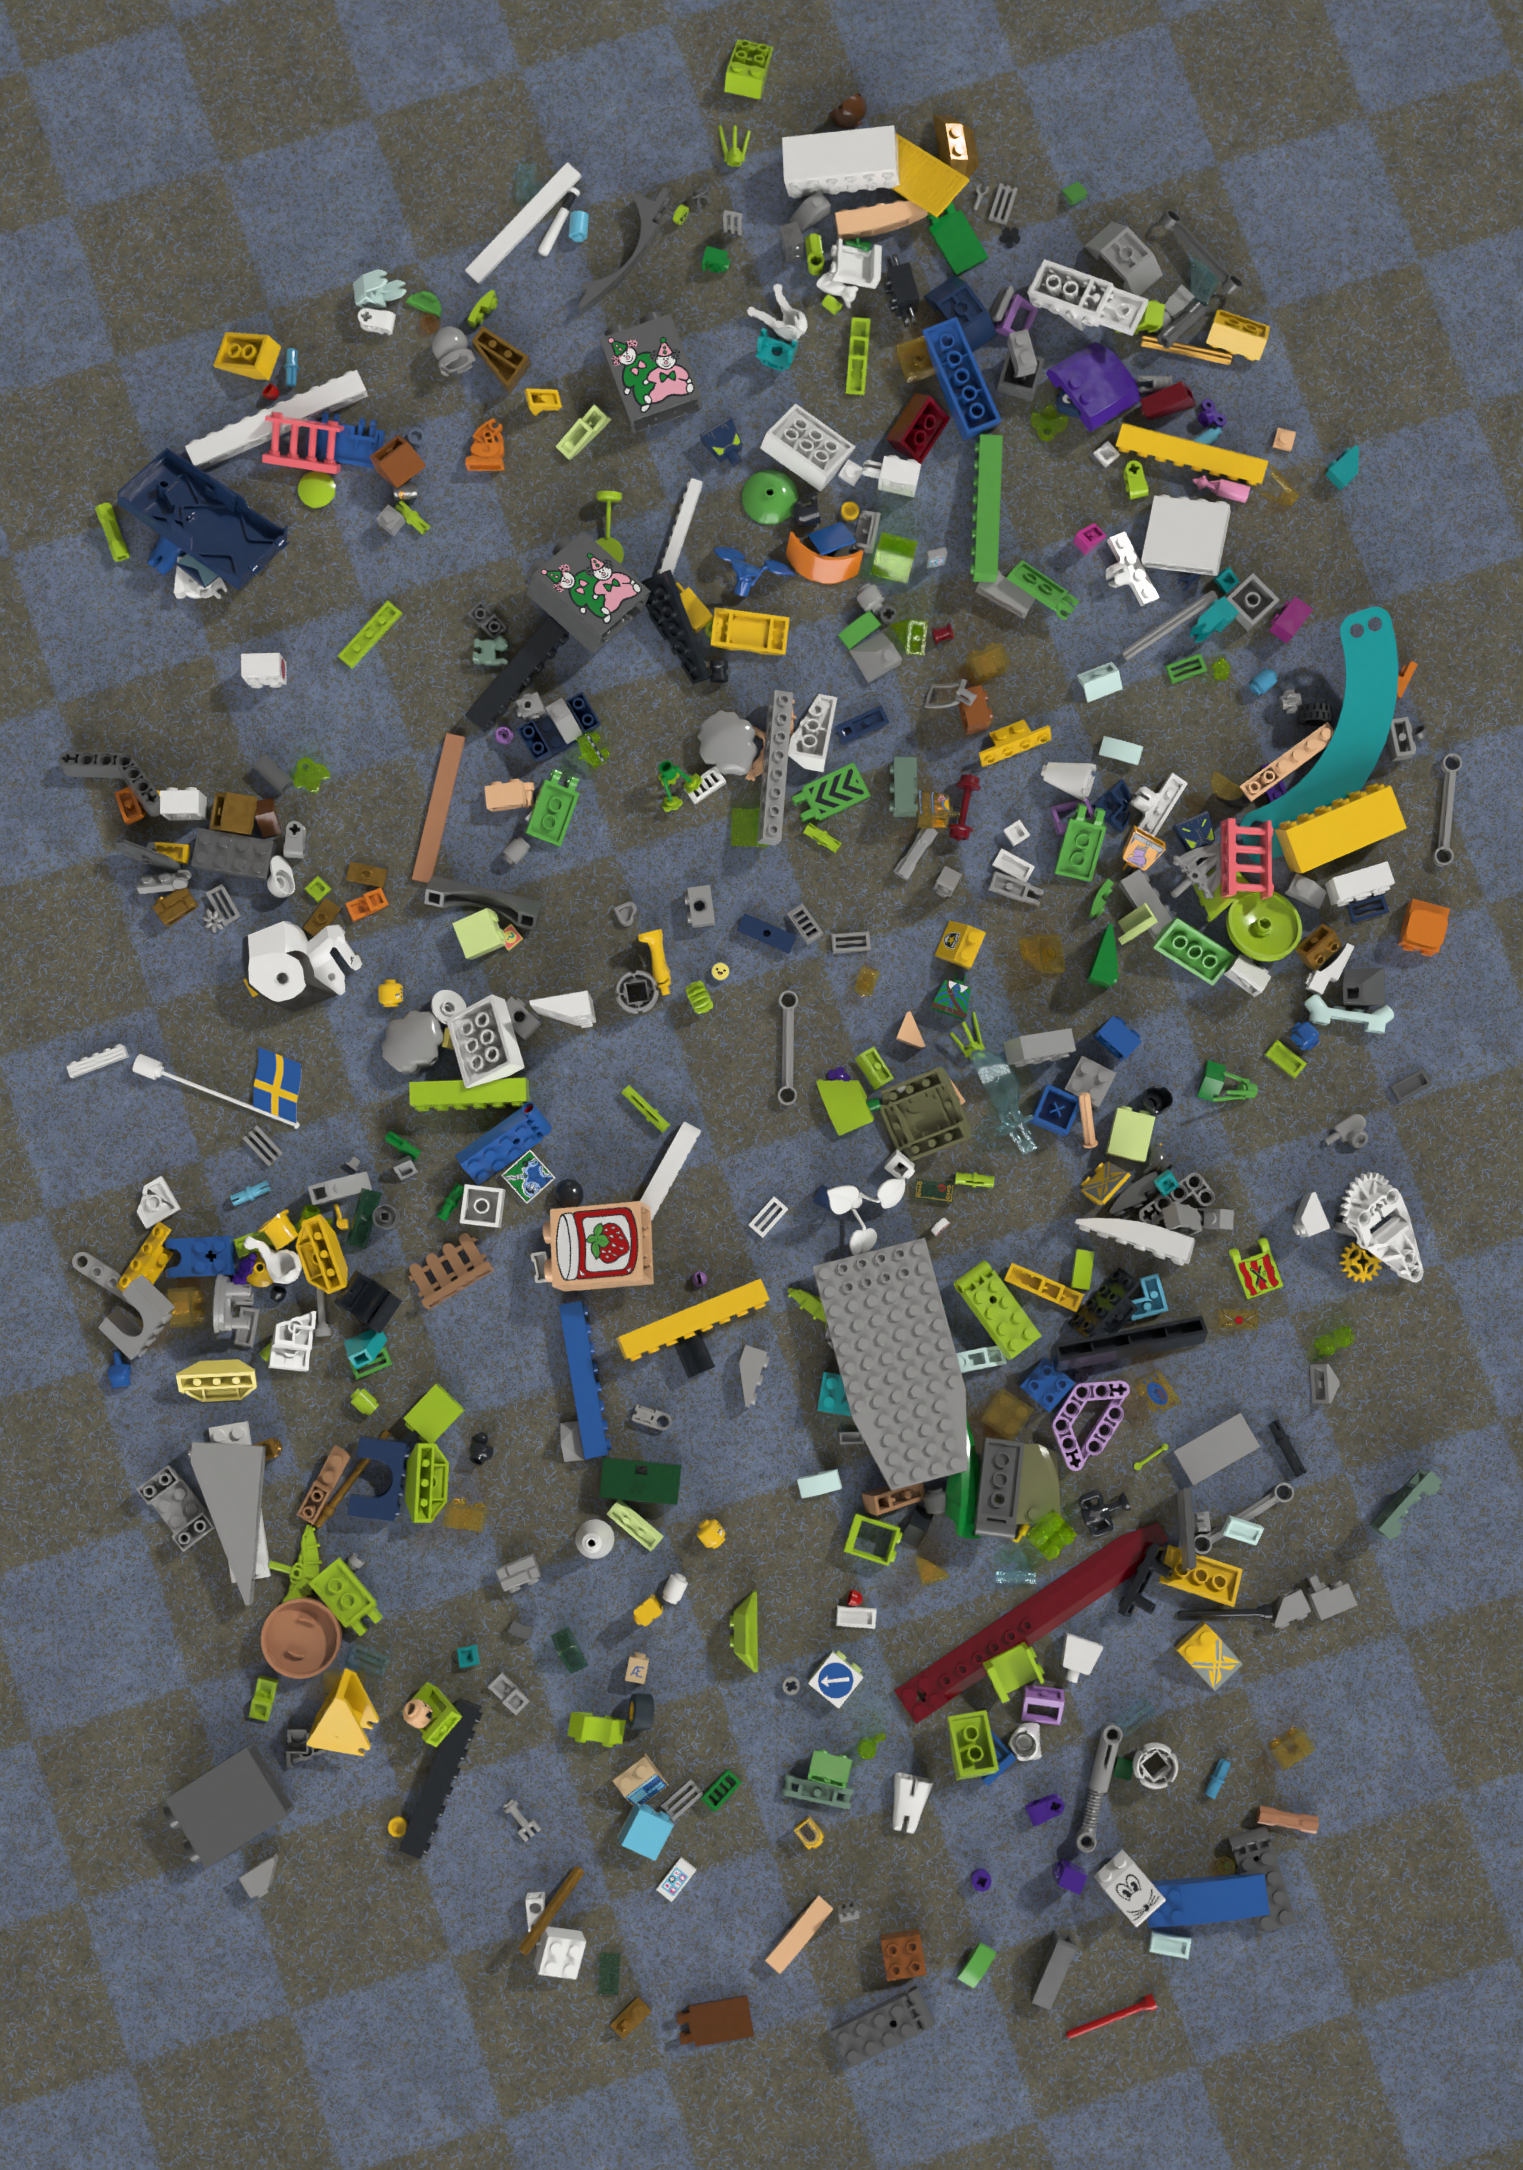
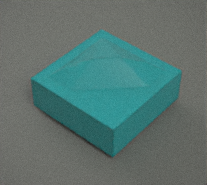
M1226 567L1218 576L1213 578L1223 594H1227L1240 582L1230 567Z
M1169 1169L1152 1180L1163 1197L1179 1187L1178 1182Z
M477 1645L457 1648L459 1668L480 1665Z

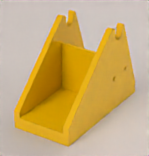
M344 1669L317 1712L306 1745L358 1756H364L365 1754L359 1748L370 1749L371 1744L362 1728L372 1729L373 1725L368 1723V1721L378 1723L379 1717L355 1672Z

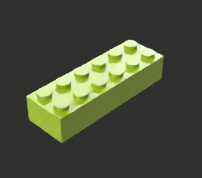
M526 1078L497 1079L470 1088H465L463 1080L409 1082L410 1106L414 1107L418 1112L429 1111V1108L437 1109V1111H448L449 1107H454L456 1110H468V1106H473L475 1109H487V1106L490 1105L495 1107V1109H504L506 1105L522 1108L525 1103L530 1102L529 1081Z

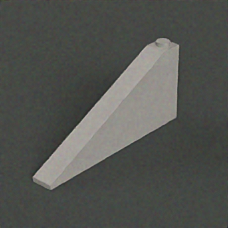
M203 1441L192 1442L188 1450V1456L191 1457V1465L244 1603L249 1606L254 1601L266 1446Z

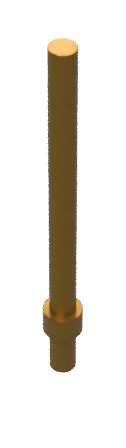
M384 1429L378 1438L387 1439L391 1433ZM363 1458L329 1505H325L322 1510L323 1513L314 1524L320 1529L326 1520L333 1516L336 1512L335 1508L372 1459Z

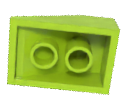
M987 1711L947 1717L956 1780L995 1774L999 1768Z

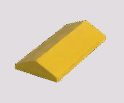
M1167 1545L1162 1563L1173 1568L1174 1572L1170 1579L1159 1575V1583L1232 1607L1235 1606L1243 1569L1196 1554V1568L1190 1571H1182L1181 1549Z

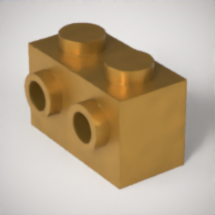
M1321 924L1295 948V951L1301 962L1315 971L1342 944L1334 930Z

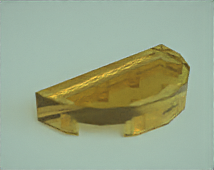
M1215 770L1213 771L1211 787L1219 798L1235 800L1244 794L1237 784Z

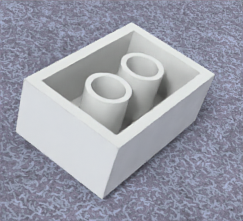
M1387 861L1334 877L1324 885L1331 906L1337 904L1338 907L1354 901L1353 899L1356 902L1364 900L1371 896L1372 893L1374 896L1381 895L1385 891L1390 890V886L1395 882Z

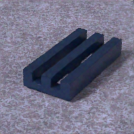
M1384 894L1346 905L1351 917V923L1389 912ZM1381 900V903L1353 911L1352 907ZM1383 906L1384 910L1363 915L1357 918L1355 917V914H1359Z

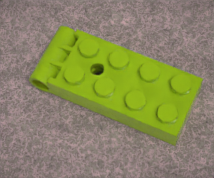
M982 1260L953 1282L955 1289L963 1297L1007 1360L1017 1356L1041 1337L1039 1331L994 1270L992 1271L991 1266L985 1260Z

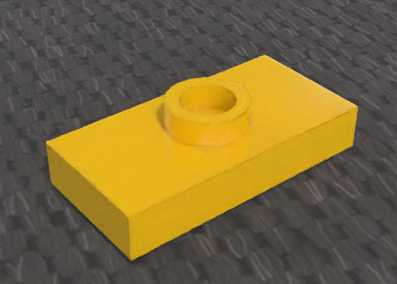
M153 842L158 853L169 856L179 864H188L190 845Z

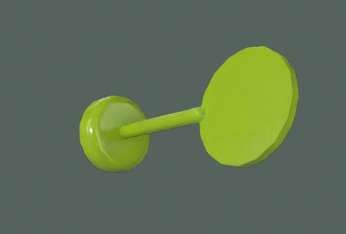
M598 491L596 492V499L606 502L605 537L600 538L596 543L621 564L624 558L623 547L617 540L610 538L611 503L620 502L622 493Z

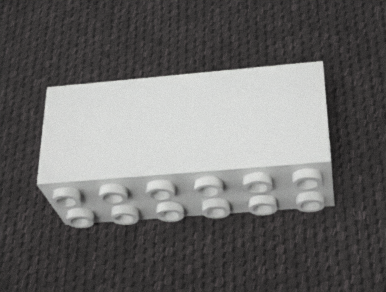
M894 125L782 138L784 182L789 197L801 198L805 195L812 196L818 190L822 194H838L843 191L856 192L862 189L875 190L880 187L894 188L900 185L898 142Z

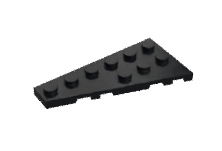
M671 569L641 581L650 590L645 604L649 611V617L665 641L668 640L672 646L670 649L674 655L677 654L681 660V667L692 684L710 679Z

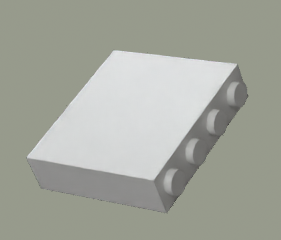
M1165 494L1154 496L1141 559L1143 567L1218 576L1231 513L1230 504L1224 501L1208 502L1205 499L1190 500L1187 497L1171 498Z

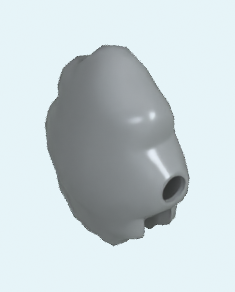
M720 710L701 722V729L698 733V738L701 741L699 753L706 764L716 765L721 774L740 776L747 774L758 752V748L753 742L756 731L749 721L739 719L735 712Z
M416 1010L409 1011L404 1019L391 1021L386 1028V1039L381 1044L383 1050L382 1057L403 1074H417L421 1068L432 1066L438 1059V1046L444 1040L441 1022L432 1011L419 1012Z

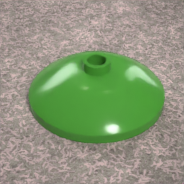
M769 469L755 473L747 480L742 491V503L746 513L756 522L765 525H775L787 520L791 516L792 504L798 500L797 488L792 479L777 470ZM772 491L773 495L769 496L767 492Z

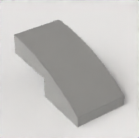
M502 1671L487 1684V1687L515 1715L530 1702L526 1695Z

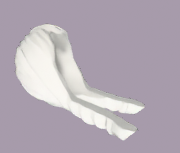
M776 284L774 285L776 301L779 303L784 314L783 321H776L770 315L756 310L754 307H749L747 311L750 316L756 317L769 325L780 338L792 342L793 339L798 340L805 333L808 327L807 320L801 311L792 309L789 306L786 298L782 295V285Z

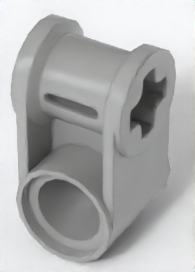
M291 821L286 827L284 857L301 859L305 857L303 850L306 848V829L298 821ZM297 826L300 832L298 831L295 835L292 830H295Z

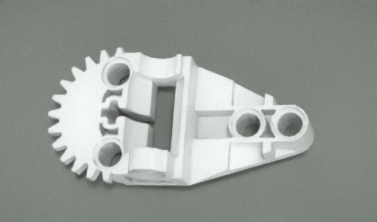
M1367 1172L1366 1176V1174L1362 1173L1361 1179L1355 1177V1184L1349 1183L1351 1190H1345L1348 1196L1342 1197L1346 1201V1203L1341 1205L1342 1208H1345L1341 1212V1215L1345 1216L1343 1222L1347 1223L1348 1228L1356 1234L1357 1244L1361 1248L1369 1250L1379 1260L1389 1265L1390 1269L1397 1272L1399 1277L1412 1282L1420 1281L1423 1276V1267L1410 1216L1401 1194L1391 1185H1387L1389 1181L1384 1179L1383 1175ZM1381 1216H1392L1389 1221L1371 1234L1369 1229L1382 1220Z

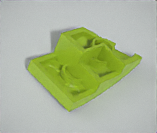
M1215 867L1206 875H1212L1214 873ZM1240 872L1236 873V881L1238 883L1250 884ZM1220 882L1213 892L1214 897L1206 899L1204 892L1197 889V884L1194 885L1201 906H1205L1208 913L1207 920L1209 923L1245 892L1237 891L1236 895L1229 898L1221 897Z
M818 1079L816 1081L827 1112L839 1136L874 1121V1117L866 1104L867 1096L858 1080L824 1081Z

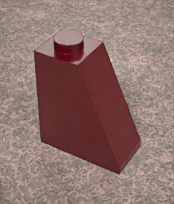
M1183 381L1140 400L1142 404L1140 406L1141 414L1150 421L1197 406L1191 388Z

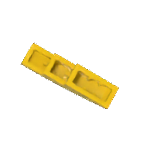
M1011 1263L1004 1279L1006 1282L1076 1313L1084 1297V1294L1014 1263Z

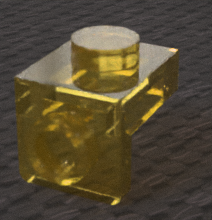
M862 965L854 991L860 996L872 997L880 970Z

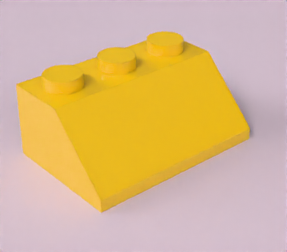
M1217 309L1206 343L1212 348H1222L1230 354H1240L1248 360L1259 361L1268 340L1270 326Z

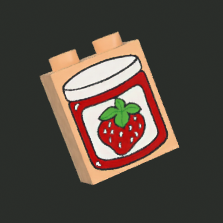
M641 1201L550 1209V1221H545L543 1224V1237L546 1244H551V1259H546L544 1262V1275L547 1282H552V1287L567 1292L654 1284L651 1207Z

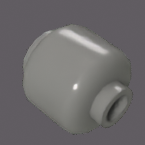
M868 583L857 591V601L865 612L870 610L875 613L883 607L882 603L885 598L877 585H870Z

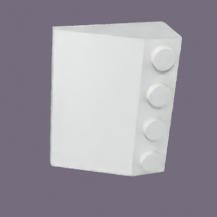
M795 404L766 433L760 448L821 491L841 468L855 449V446Z
M588 991L529 1001L535 1012L543 1016L577 1026L580 1025L581 1028L592 1027V1023H596L593 1000Z
M490 995L446 1019L465 1088L504 1078L525 1068L505 999Z

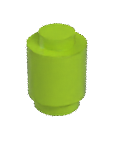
M358 1388L350 1396L353 1399L350 1403L363 1415L370 1416L379 1406L376 1402L377 1400L364 1388L362 1390Z

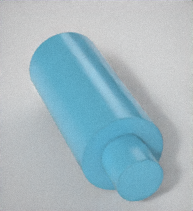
M1219 427L1214 430L1210 428L1192 441L1211 445L1218 440V436L1222 434V431Z

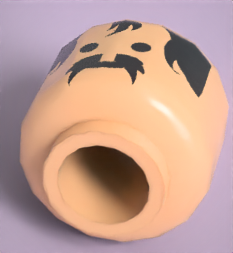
M413 1699L405 1705L403 1717L413 1727L423 1728L431 1721L433 1711L424 1701Z

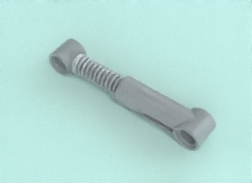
M1113 1722L1105 1723L1101 1728V1737L1088 1786L1092 1791H1089L1091 1795L1089 1794L1090 1798L1087 1801L1088 1805H1086L1087 1808L1085 1809L1087 1811L1084 1812L1086 1814L1084 1815V1822H1082L1081 1828H1079L1075 1835L1076 1845L1081 1851L1086 1853L1093 1851L1096 1847L1095 1831L1096 1823H1098L1097 1820L1099 1819L1098 1816H1100L1099 1813L1101 1812L1099 1809H1101L1103 1795L1108 1792L1119 1742L1122 1740V1731ZM1110 1729L1116 1730V1735L1113 1738L1107 1737V1732ZM1083 1837H1090V1842L1088 1844H1081V1839Z

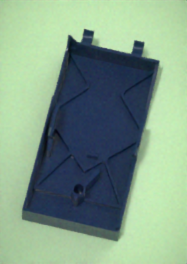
M168 448L164 449L118 491L117 504L237 590H240L255 574H259L264 569V566L281 549L290 544V541L287 542V525L285 528H281L261 516L246 504L245 498Z

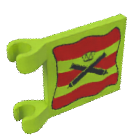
M1266 1238L1257 1240L1262 1253L1241 1260L1238 1249L1233 1248L1229 1250L1247 1300L1283 1286Z

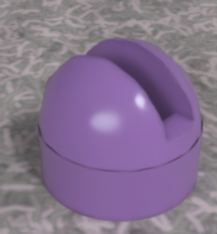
M696 1272L692 1276V1282L695 1286L702 1287L707 1283V1276L703 1272ZM699 1274L701 1276L702 1284L698 1283L697 1275Z

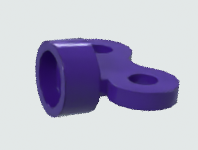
M1204 399L1201 403L1203 411L1198 414L1199 423L1204 427L1211 423H1214L1217 427H1223L1227 422L1226 417L1216 411L1212 400Z

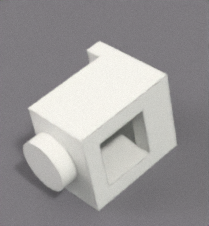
M898 1149L892 1153L884 1164V1168L897 1179H909L915 1172V1164L908 1160ZM901 1162L905 1166L903 1168H899L897 1164Z

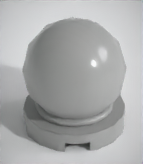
M447 326L440 328L434 334L431 342L432 352L439 361L438 367L442 375L449 376V373L457 371L459 374L473 367L472 362L476 361L472 350L468 349V339L460 329Z

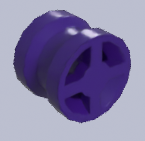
M982 1868L973 1871L971 1875L973 1887L981 1892L988 1890L992 1883L988 1871Z

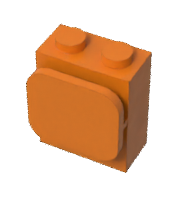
M1417 899L1408 901L1397 945L1402 946V949L1405 951H1421V955L1428 957L1439 953L1448 926L1447 919L1450 908Z

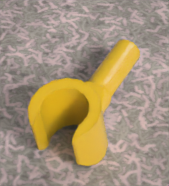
M334 1204L337 1215V1227L340 1230H348L349 1220L342 1219L339 1205Z

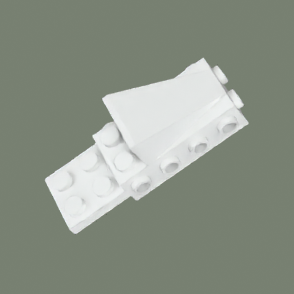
M1045 259L1041 267L1038 268L1036 277L1028 289L1030 303L1037 308L1043 307L1054 314H1059L1081 331L1084 330L1086 325H1094L1096 327L1103 325L1133 336L1149 303L1146 298L1113 287V283Z

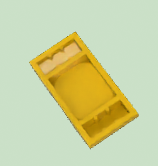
M715 607L710 645L727 650L750 651L765 655H785L790 617Z

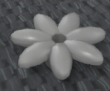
M207 909V916H202V919L207 921L205 928L211 927L214 933L217 932V928L223 930L224 928L220 922L224 921V918L218 916V910L212 913Z

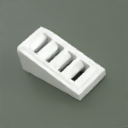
M716 766L700 776L703 779L701 784L706 790L704 793L700 787L697 790L700 794L698 797L694 792L691 794L687 793L694 804H697L726 784V780ZM711 775H715L718 780L717 783H715ZM708 779L712 787L709 788L704 780Z

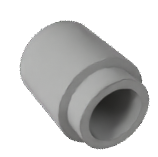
M519 837L514 839L502 851L504 853L502 857L510 865L512 863L516 865L528 853L530 846L524 839Z

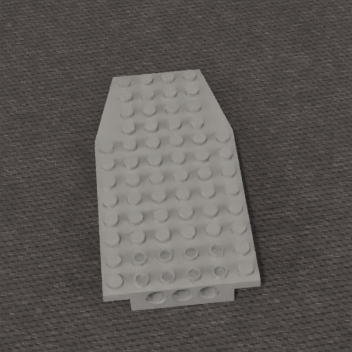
M925 1238L812 1266L852 1420L868 1446L889 1488L895 1490L967 1471L966 1388Z

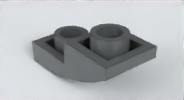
M481 601L467 613L492 640L496 639L507 628Z

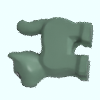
M499 635L494 640L483 641L475 638L474 647L481 650V653L478 654L473 651L474 664L486 666H506L508 664L506 659H496V650L500 652L510 651L508 641L504 636Z

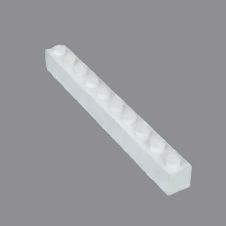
M691 478L690 482L688 481L686 488L688 489L687 492H684V501L680 504V513L676 516L675 521L677 522L676 525H673V534L669 537V546L665 549L666 555L665 558H662L661 569L659 568L657 574L670 569L672 575L674 573L703 486L702 481Z

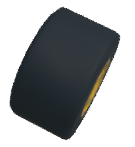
M634 1693L631 1695L629 1702V1727L635 1730H650L654 1717L653 1696L651 1694Z

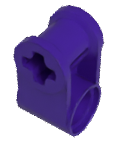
M1053 1793L1028 1803L1025 1809L1032 1825L1037 1826L1062 1814L1064 1803L1058 1794ZM1053 1801L1057 1803V1808L1052 1806Z

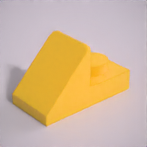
M525 389L528 406L534 416L542 410H559L562 408L558 390Z

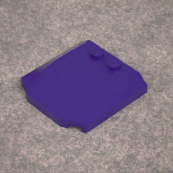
M1098 342L1090 344L1051 367L1045 373L1056 388L1061 386L1081 412L1080 420L1090 433L1137 405L1140 401L1135 379L1116 354Z

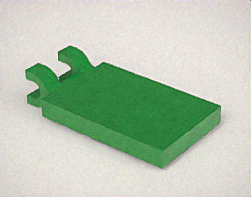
M951 201L944 209L946 215L941 218H936L927 212V219L932 225L928 228V231L954 275L959 276L988 260V255L961 210L956 212Z

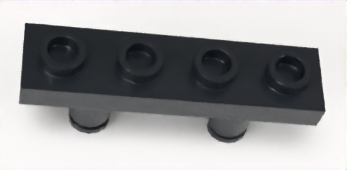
M1153 1542L1145 1552L1146 1558L1139 1564L1135 1579L1131 1580L1128 1585V1593L1119 1602L1118 1613L1130 1617L1136 1606L1149 1614L1153 1613L1156 1604L1143 1597L1142 1593L1154 1571L1167 1579H1170L1173 1575L1174 1569L1160 1561L1166 1547Z

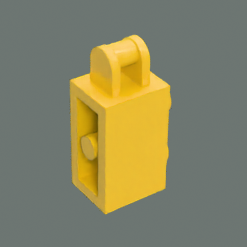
M677 582L676 586L678 591L681 592L680 596L693 632L697 634L708 622L713 620V615L689 587L684 590Z

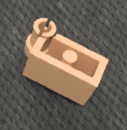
M520 779L508 780L509 783L491 782L489 786H484L486 806L492 812L521 808V805L523 808L534 807L533 792L535 789L532 782L524 783Z

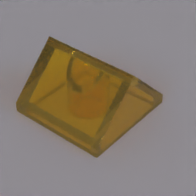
M913 1553L912 1557L921 1586L950 1578L951 1575L948 1571L917 1553Z

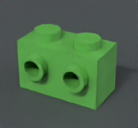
M814 1750L807 1779L846 1789L852 1760L844 1755L834 1756L825 1750Z

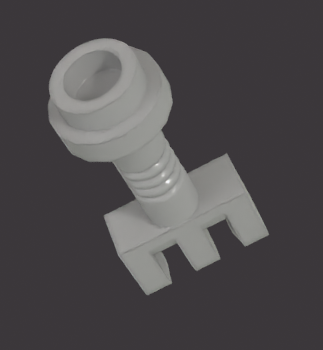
M510 1798L503 1804L504 1812L506 1814L510 1812L521 1825L517 1833L526 1842L529 1838L525 1832H528L533 1837L535 1833L531 1829L532 1827L537 1832L542 1829L534 1818L527 1821L516 1807L518 1802Z

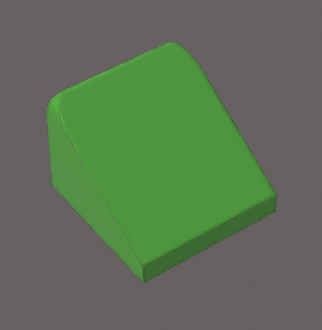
M1078 181L1062 189V193L1070 206L1084 200L1088 195L1087 190Z

